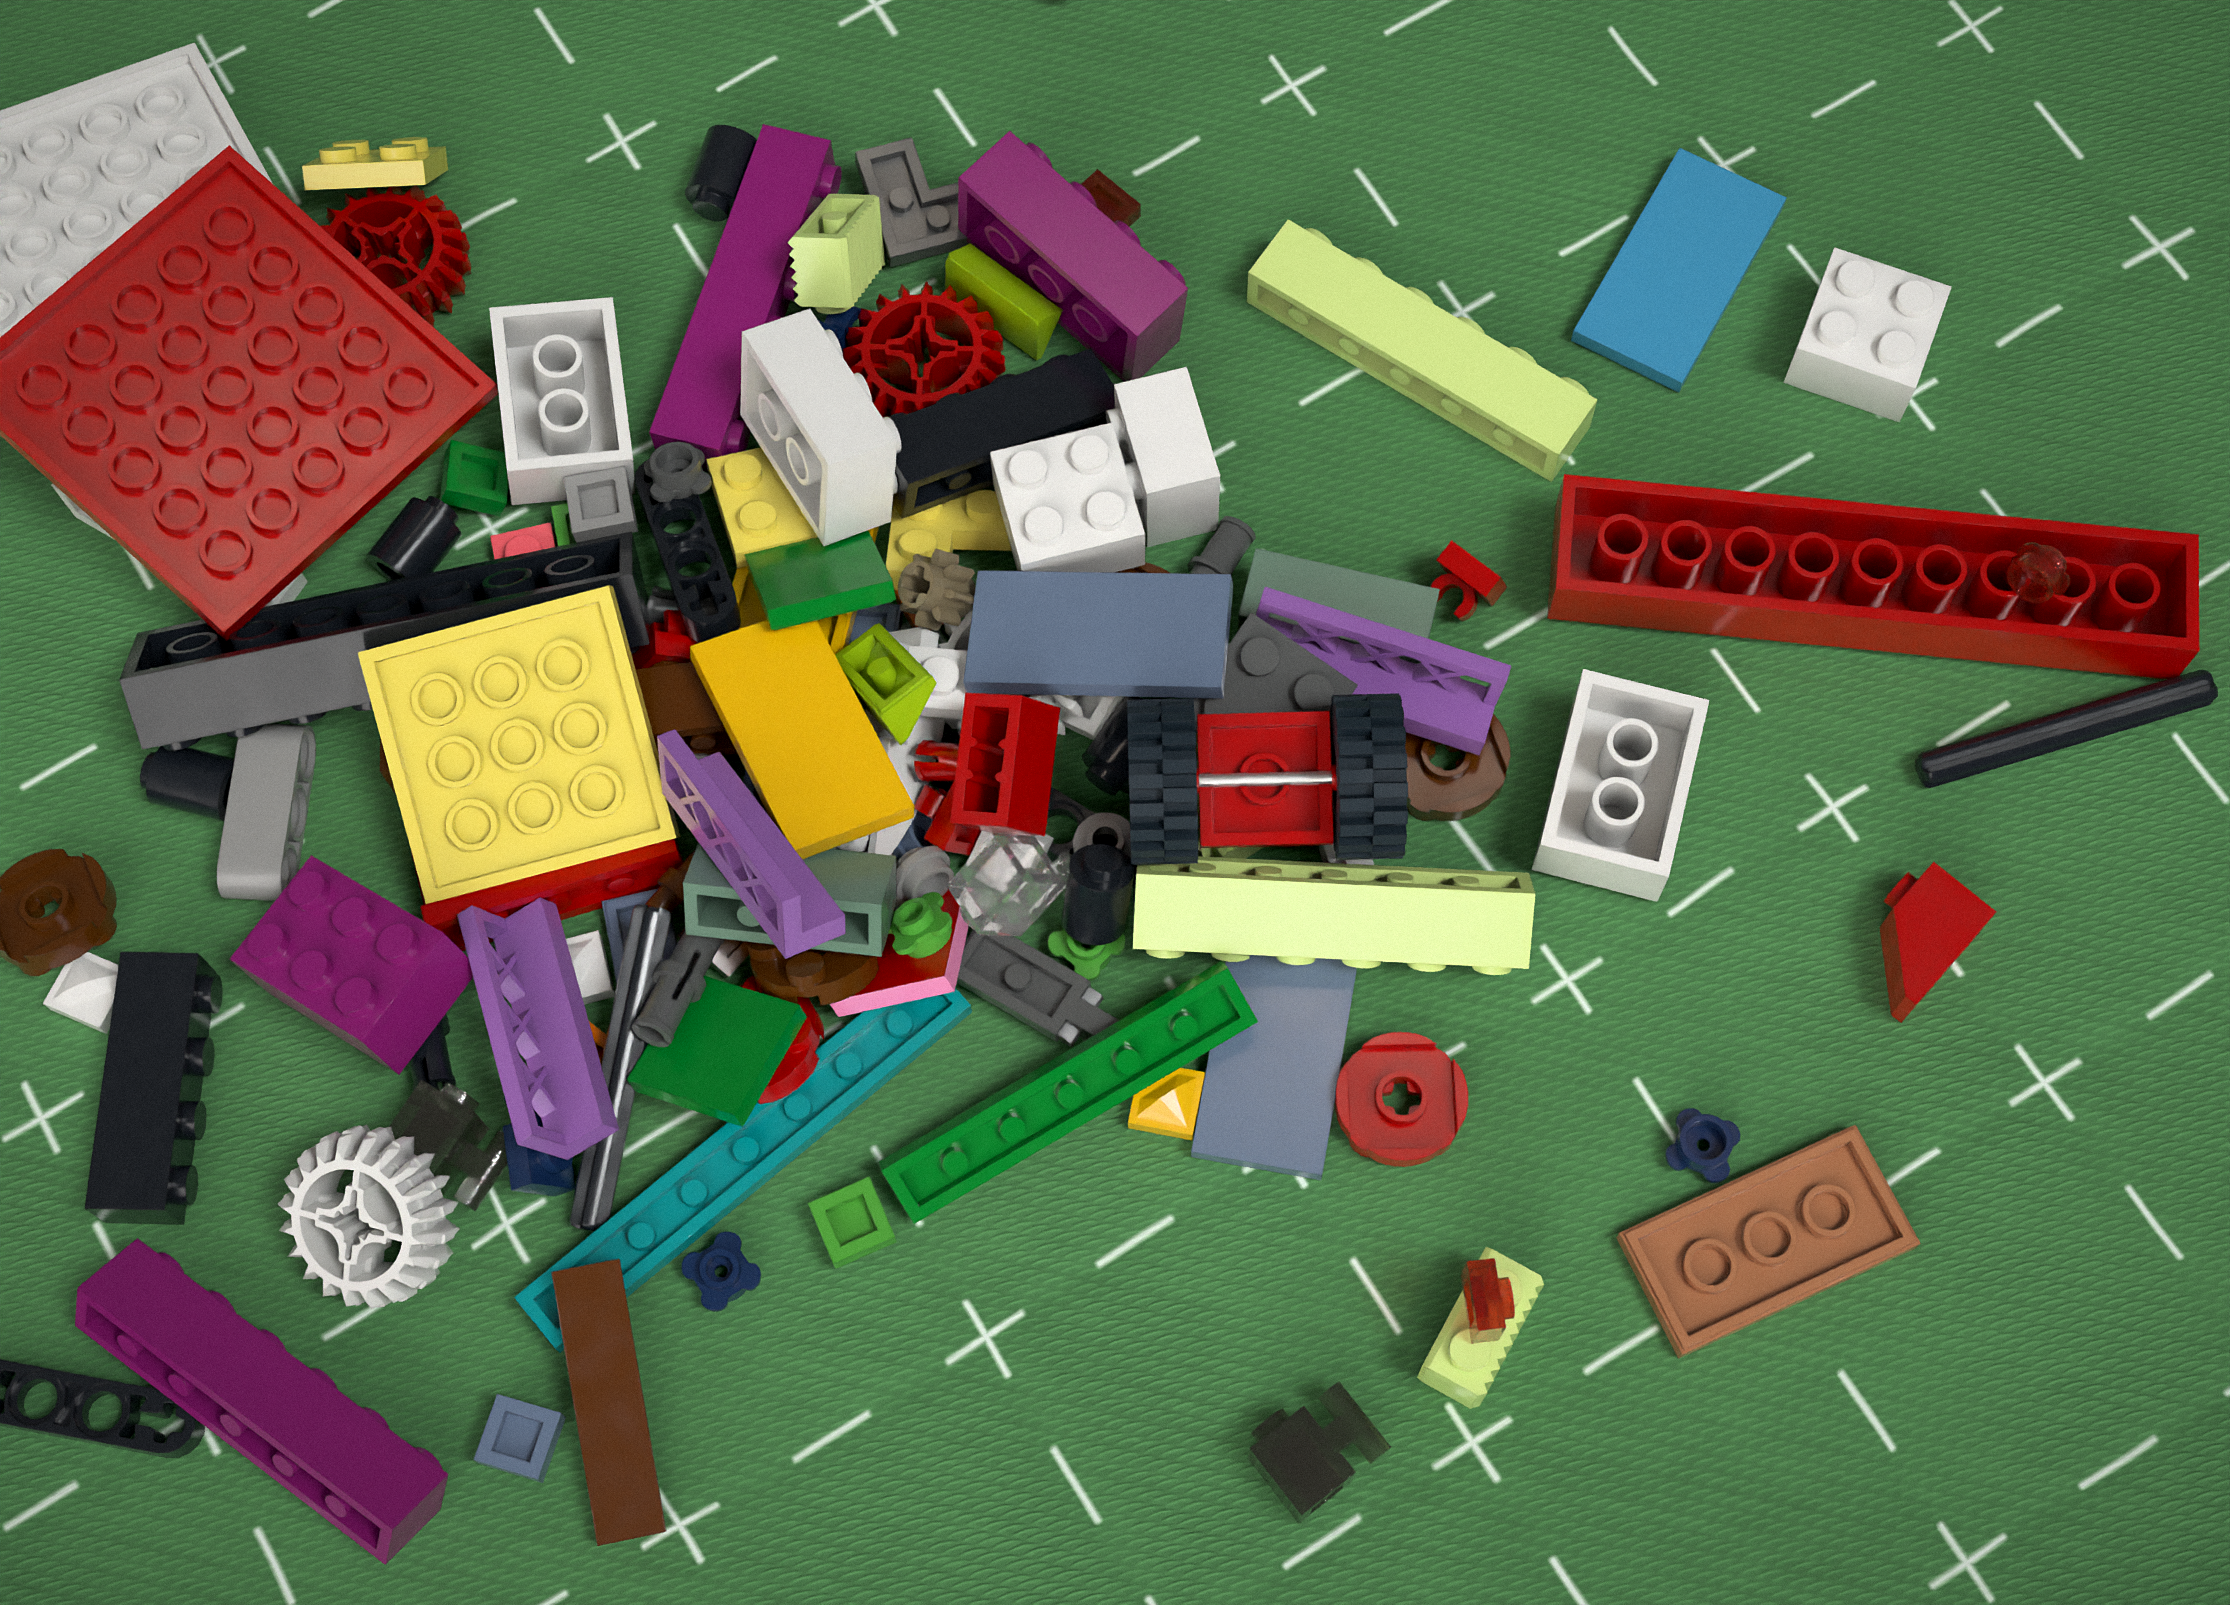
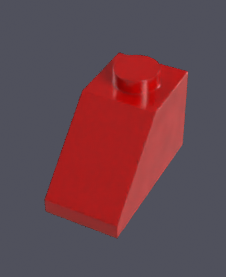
M1935 862L1928 867L1919 879L1910 872H1907L1884 899V902L1892 910L1879 927L1890 1012L1900 1023L1905 1020L1996 913L1993 908Z

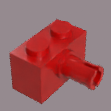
M965 693L959 743L923 740L919 743L915 755L932 756V759L938 760V762L914 761L915 772L920 780L927 782L933 780L955 782L950 823L990 833L1045 837L1060 708L1022 695Z

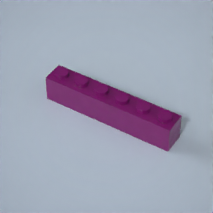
M765 124L762 125L649 431L655 450L671 442L688 443L704 453L705 462L702 465V469L705 472H708L706 459L746 451L750 438V429L740 415L742 331L785 317L790 301H794L798 296L793 290L797 282L791 278L796 271L790 267L794 259L789 253L794 248L788 244V241L828 194H838L842 169L841 166L835 165L831 140Z
M137 1238L77 1287L75 1326L383 1564L386 1565L441 1510L449 1474L442 1469L441 1464L433 1454L424 1448L412 1447L390 1430L387 1422L379 1413L368 1407L361 1408L338 1390L334 1381L325 1372L317 1368H308L288 1353L276 1335L266 1329L258 1330L238 1315L231 1303L222 1294L213 1290H205L188 1277L180 1264L167 1253H157Z

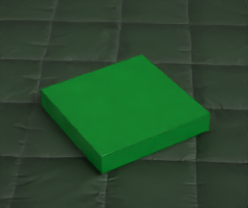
M868 530L823 546L820 539L816 537L745 554L749 576L771 630L791 627L896 600L893 580Z
M704 976L707 986L700 1000L690 1003L674 1033L672 1043L668 1047H657L648 1044L627 1081L635 1092L743 1127L807 1016L799 1004Z

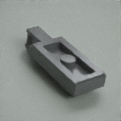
M980 919L966 940L957 984L1056 1042L1060 1040L1062 1043L1073 1047L1079 1037L1085 1041L1119 1021L1098 1008L1103 1000V996L1091 988V982L990 922Z

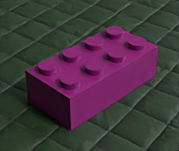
M1009 131L958 177V229L967 237V242L974 245L1063 311L1057 323L1086 349L1091 348L1095 356L1123 382L1141 378L1180 341L1188 287L1181 273L1168 261H1157L1142 248L1139 238L1128 225L1119 220L1113 222L1096 206L1094 198L1085 187L1075 181L1069 183L1053 169L1047 155L1037 145L1030 142L1024 144Z

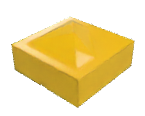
M1179 1068L1133 1095L1128 1128L1193 1141L1205 1072Z

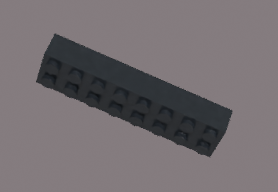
M631 531L266 606L242 628L230 634V639L227 641L204 620L139 632L135 637L119 681L142 750L163 746L165 750L170 751L180 750L196 744L201 737L226 732V735L229 737L247 736L263 728L264 724L288 719L293 724H305L322 718L326 715L327 711L350 706L356 711L372 710L358 652L608 585L614 588L630 651L633 654L639 650L640 646L650 644L649 614L647 610L649 598Z

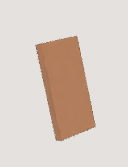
M1856 1125L1626 1229L1616 1237L1678 1359L1903 1255L1921 1244Z

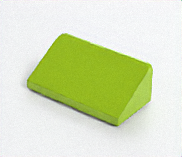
M971 243L950 252L945 262V287L947 289L951 285L953 290L956 291L957 302L972 295L973 299L977 302L978 313L988 311L993 318L994 330H998L1002 336L1036 361L1041 359L1063 310Z
M878 623L835 654L859 702L901 746L910 736L937 682Z

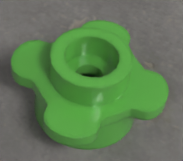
M929 892L921 898L910 899L899 906L894 912L889 934H894L895 940L892 947L897 954H908L913 958H924L936 953L948 942L952 934V918L949 913L942 911L941 907L944 899L939 893Z
M1063 929L1062 931L1051 933L1048 939V949L1054 957H1063L1070 969L1092 981L1099 977L1101 970L1108 965L1112 955H1119L1124 951L1125 936L1122 934L1116 941L1109 944L1092 945L1090 948H1083L1080 944L1081 942L1073 939Z

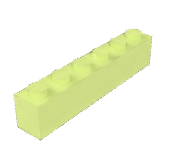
M1288 219L1248 272L1247 302L1550 482L1556 477L1590 428L1597 399L1589 395L1585 387L1579 382L1568 377L1560 378L1537 365L1534 358L1526 351L1517 347H1506L1486 335L1483 329L1471 319L1453 316L1434 305L1431 298L1421 290L1414 287L1405 288L1383 275L1382 271L1371 261L1361 257L1354 258L1333 246L1331 241L1316 229H1304Z
M1198 856V863L1137 865L1133 949H1145L1147 954L1158 958H1178L1183 956L1185 952L1211 953L1212 957L1218 960L1228 962L1244 961L1249 959L1250 955L1276 956L1280 962L1291 965H1307L1313 963L1315 958L1342 959L1345 965L1355 968H1374L1383 961L1407 963L1410 968L1425 972L1441 971L1446 968V965L1472 966L1475 971L1483 974L1504 975L1510 973L1512 968L1529 969L1535 891L1529 873Z

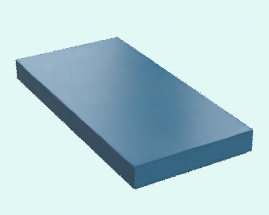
M1679 148L1573 330L1571 341L1679 393L1779 217L1787 197Z

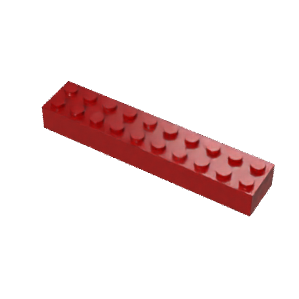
M1564 474L1555 505L1547 619L2170 679L2180 676L2200 651L2199 534Z

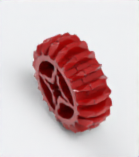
M414 185L405 194H403L400 186H389L386 193L378 194V191L373 187H367V197L359 200L346 193V208L342 211L327 208L326 218L329 225H321L320 227L353 256L358 251L361 255L357 260L432 327H434L435 319L433 313L440 310L452 314L453 302L450 296L465 295L466 284L463 277L471 274V262L468 254H470V243L465 232L461 231L462 226L458 216L452 210H447L444 202L437 195L426 198L424 191L420 190L417 185ZM433 243L431 257L425 268L421 270L418 266L426 257L424 250Z
M927 281L921 288V294L910 295V291L901 284L898 290L899 299L894 301L879 293L876 300L878 312L861 308L858 316L860 327H848L846 335L848 347L843 349V359L853 374L860 373L864 377L870 389L872 402L882 417H889L901 412L909 414L934 405L946 395L952 393L965 394L987 386L1006 371L1005 356L1001 353L1004 349L1003 338L998 330H994L993 318L989 312L978 313L977 302L973 299L972 295L957 302L956 291L953 290L951 285L940 296L933 295L932 286ZM936 332L949 335L956 340L943 339ZM958 341L964 346H958ZM928 347L930 362L924 363L923 376L920 377L918 362L924 361V351ZM882 378H890L891 384L905 385L911 389L913 394L892 387Z

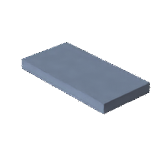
M978 571L963 680L966 692L985 694L1223 698L1233 595L1231 574Z
M1250 955V958L1244 961H1226L1225 965L1231 972L1258 1022L1209 1051L1191 1157L1321 1180L1357 968L1345 965L1342 959L1315 958V961L1311 964L1291 965L1280 962L1276 956Z

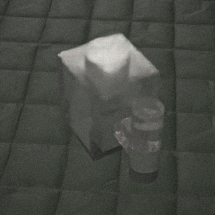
M991 833L948 883L947 887L961 907L960 913L962 918L978 935L1022 936L1066 888L1069 861L1072 854L1062 852L1052 863L1035 836Z

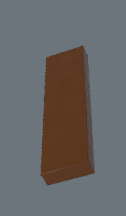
M620 1259L552 1272L597 1546L667 1532Z

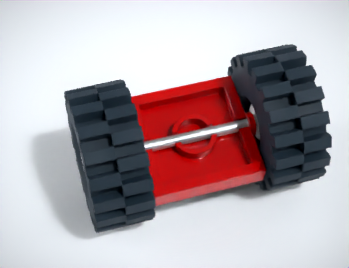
M1399 693L1332 695L1330 711L1197 714L1198 768L1196 762L1194 698L1127 700L1131 865L1198 863L1197 795H1199L1200 848L1333 844L1336 860L1401 859L1405 856V844L1407 842L1406 824H1408V782L1406 769L1408 767L1405 749L1404 710Z

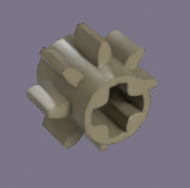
M935 549L931 558L915 554L913 562L908 564L902 571L898 582V594L902 601L899 607L901 611L916 614V626L935 631L940 629L942 623L958 627L961 624V618L971 610L975 596V584L972 580L975 572L973 569L958 565L959 555L940 549Z

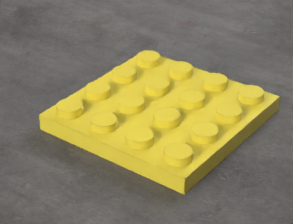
M604 586L358 652L426 904L680 837L673 807L662 793L659 755L613 586Z

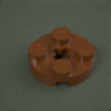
M1494 714L1480 755L1445 745L1449 752L1459 751L1463 757L1456 761L1455 769L1443 770L1442 767H1435L1430 762L1435 757V746L1442 743L1406 732L1405 749L1408 767L1406 769L1408 782L1407 809L1410 815L1422 821H1431L1433 819L1440 821L1461 820L1481 812L1500 795L1511 755L1507 734Z
M48 849L25 857L3 873L0 877V955L4 960L18 966L24 974L40 976L46 974L52 968H57L76 960L92 947L100 946L111 939L117 928V921L113 916L117 905L116 891L111 879L93 857L82 853L83 858L80 856H68L64 849ZM55 900L59 905L58 909L49 916L40 918L45 914L44 906Z
M747 942L755 984L760 993L799 1004L797 997L808 998L818 996L821 1006L845 1000L871 983L879 970L878 956L808 949L785 959L773 944Z

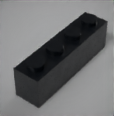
M1091 348L1070 356L1065 354L1057 355L1046 361L1042 366L1017 375L1011 373L1004 374L994 379L989 385L965 394L952 393L946 395L934 405L909 414L901 412L889 416L894 422L901 439V451L896 455L895 467L898 491L893 494V505L902 519L994 485L990 452L1107 424L1106 410L1115 409L1114 384Z
M120 952L84 1208L105 1223L184 1225L187 1205H193L196 1200L198 1173L196 1167L192 1165L195 1140L199 1141L204 1136L207 1118L205 1104L203 1101H200L203 1077H208L212 1073L215 1058L214 1043L209 1037L211 1015L219 1012L223 996L220 976L217 975V972L199 953Z

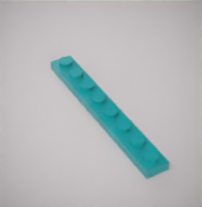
M955 988L954 992L863 1011L815 1051L820 1058L816 1068L798 1089L774 1102L764 1104L757 1102L743 1127L729 1122L514 1298L553 1347L561 1353L564 1350L552 1272L620 1259L626 1296H630L972 1013L971 1005Z

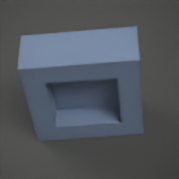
M497 1394L473 1460L484 1466L543 1483L566 1417L560 1412Z

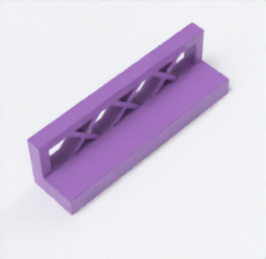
M1269 587L1264 588L1256 616L1355 682L1358 686L1353 694L1399 693L1402 699L1404 727L1407 733L1480 755L1487 738L1496 703L1507 682L1511 665ZM1273 613L1295 620L1299 624L1293 625L1269 617V614ZM1338 636L1357 640L1360 644H1352L1340 640ZM1398 656H1407L1419 660L1421 663L1414 664L1402 660ZM1466 675L1489 684L1486 687L1461 679L1459 676Z
M675 729L658 735L657 742L663 795L783 957L787 959L846 934L845 914L722 754L717 752L698 760Z
M540 897L506 919L473 905L457 914L517 1144L568 1160L618 1131L619 1127L557 905ZM488 937L494 940L496 951L489 943ZM504 996L506 997V999H507V1000L509 1001V1003L511 1004V1007H510V1006L508 1005V1003L504 1000ZM519 1053H520V1054L523 1056V1058L526 1060L527 1065H526V1064L523 1062V1060L520 1058ZM534 1110L541 1117L543 1127L538 1126Z

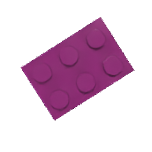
M312 855L230 957L234 964L270 995L400 1075L473 978L468 957L443 932Z

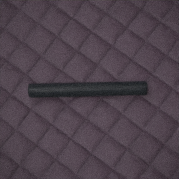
M2200 669L1923 751L1915 760V770L1921 784L1924 787L1933 788L2209 706L2218 697V688L2214 683L2212 674L2207 670Z
M635 905L631 913L601 1060L603 1074L619 1130L582 1152L569 1222L570 1225L583 1230L596 1231L611 1216L636 1093L627 1081V1078L643 1054L646 1044L645 1041L633 1032L632 1025L635 1019L639 1017L656 985L652 977L659 963L663 961L671 922L670 912L655 906Z

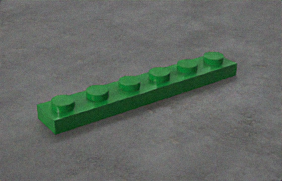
M1220 961L879 1161L880 1169L913 1224L1256 1024L1258 1020L1228 967L1223 961Z

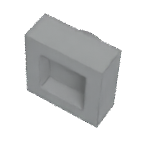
M625 466L563 477L571 529L576 543L631 531L632 533L638 532L630 480Z

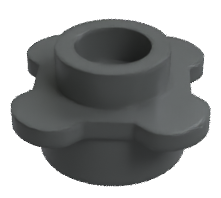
M671 442L657 448L644 464L645 474L652 477L654 483L650 488L652 498L659 502H669L672 499H683L692 494L706 492L711 487L712 482L710 475L703 472L702 465L705 462L704 453L684 442Z

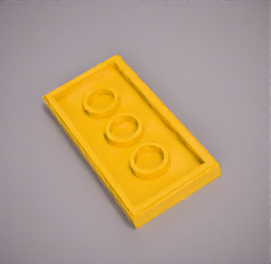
M764 620L690 646V659L769 817L802 859L914 818V804L817 620L778 630H771L768 621Z

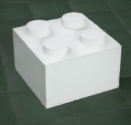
M1834 247L1783 383L1900 422L1917 387L1951 286Z
M1187 367L1114 384L1115 409L1106 410L1107 423L1113 422L1145 532L1147 547L1216 531L1219 522L1220 473Z
M1113 422L990 452L993 484L1017 571L1114 573L1145 565V532Z

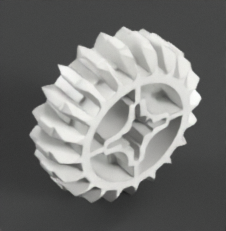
M367 1125L353 1126L341 1133L335 1131L321 1138L320 1143L305 1150L297 1158L299 1167L291 1170L290 1174L283 1179L291 1192L285 1194L284 1198L278 1203L281 1208L291 1214V1219L285 1221L279 1231L294 1235L296 1245H294L287 1257H303L308 1264L303 1279H316L320 1276L323 1279V1297L336 1296L342 1292L346 1307L352 1305L359 1306L366 1302L371 1309L384 1307L391 1302H403L417 1294L418 1289H422L432 1283L436 1276L440 1274L438 1267L447 1263L449 1257L453 1254L446 1242L453 1239L460 1229L446 1219V1215L452 1213L459 1203L443 1198L441 1188L446 1185L450 1176H434L429 1169L435 1154L423 1153L416 1156L414 1155V1136H402L395 1140L391 1127H378L370 1131ZM345 1169L354 1170L353 1181L346 1186L345 1193L336 1192L339 1180ZM392 1240L401 1241V1249L395 1262H384L385 1249L391 1247Z

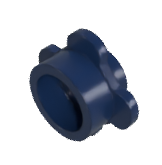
M1694 1108L1681 1111L1676 1118V1125L1679 1131L1675 1143L1670 1145L1665 1152L1668 1165L1676 1171H1682L1687 1168L1701 1173L1705 1180L1710 1183L1722 1182L1730 1173V1166L1727 1163L1732 1148L1740 1141L1741 1135L1738 1127L1729 1120L1723 1121L1714 1115L1701 1114L1699 1110ZM1699 1140H1705L1708 1143L1709 1149L1707 1151H1701L1697 1148Z
M733 1232L719 1233L713 1245L701 1253L691 1252L687 1254L682 1262L681 1269L683 1275L687 1279L695 1281L702 1292L701 1303L709 1311L719 1312L724 1310L728 1306V1302L738 1299L746 1290L752 1291L756 1289L761 1281L760 1268L756 1264L747 1261L741 1251L742 1241ZM726 1266L728 1269L726 1276L717 1277L715 1274L717 1267Z

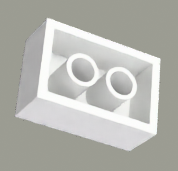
M613 297L489 308L512 505L567 500L563 477L625 466L629 475L631 492L635 494L633 454Z
M811 309L742 331L740 415L823 546L891 522L893 494L898 491L895 467L896 455L901 451L900 435L891 418L887 416L882 417L873 404L870 389L864 377L860 373L853 374L843 359L842 349L834 332L830 329L824 330Z
M1583 669L1574 695L1531 870L1657 902L1669 878L1709 700Z

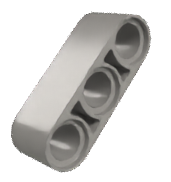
M268 723L264 724L263 728L253 734L238 737L217 864V885L222 898L275 901L299 871L316 761V739L311 726Z

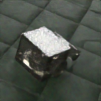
M421 1080L389 1127L392 1129L395 1140L402 1136H414V1155L419 1156L423 1153L435 1154L429 1167L434 1176H450L446 1185L441 1188L443 1195H445L460 1172L467 1175L453 1198L476 1212L508 1164L504 1133L498 1130L483 1152L477 1146L489 1128L475 1113L480 1104L470 1095L450 1083H446L443 1089L439 1091Z
M1340 1382L1334 1384L1318 1398L1335 1419L1322 1429L1305 1406H1303L1291 1416L1283 1408L1278 1410L1251 1433L1257 1443L1249 1449V1461L1298 1524L1353 1481L1356 1471L1341 1454L1344 1450L1354 1443L1369 1464H1372L1391 1449L1390 1444Z

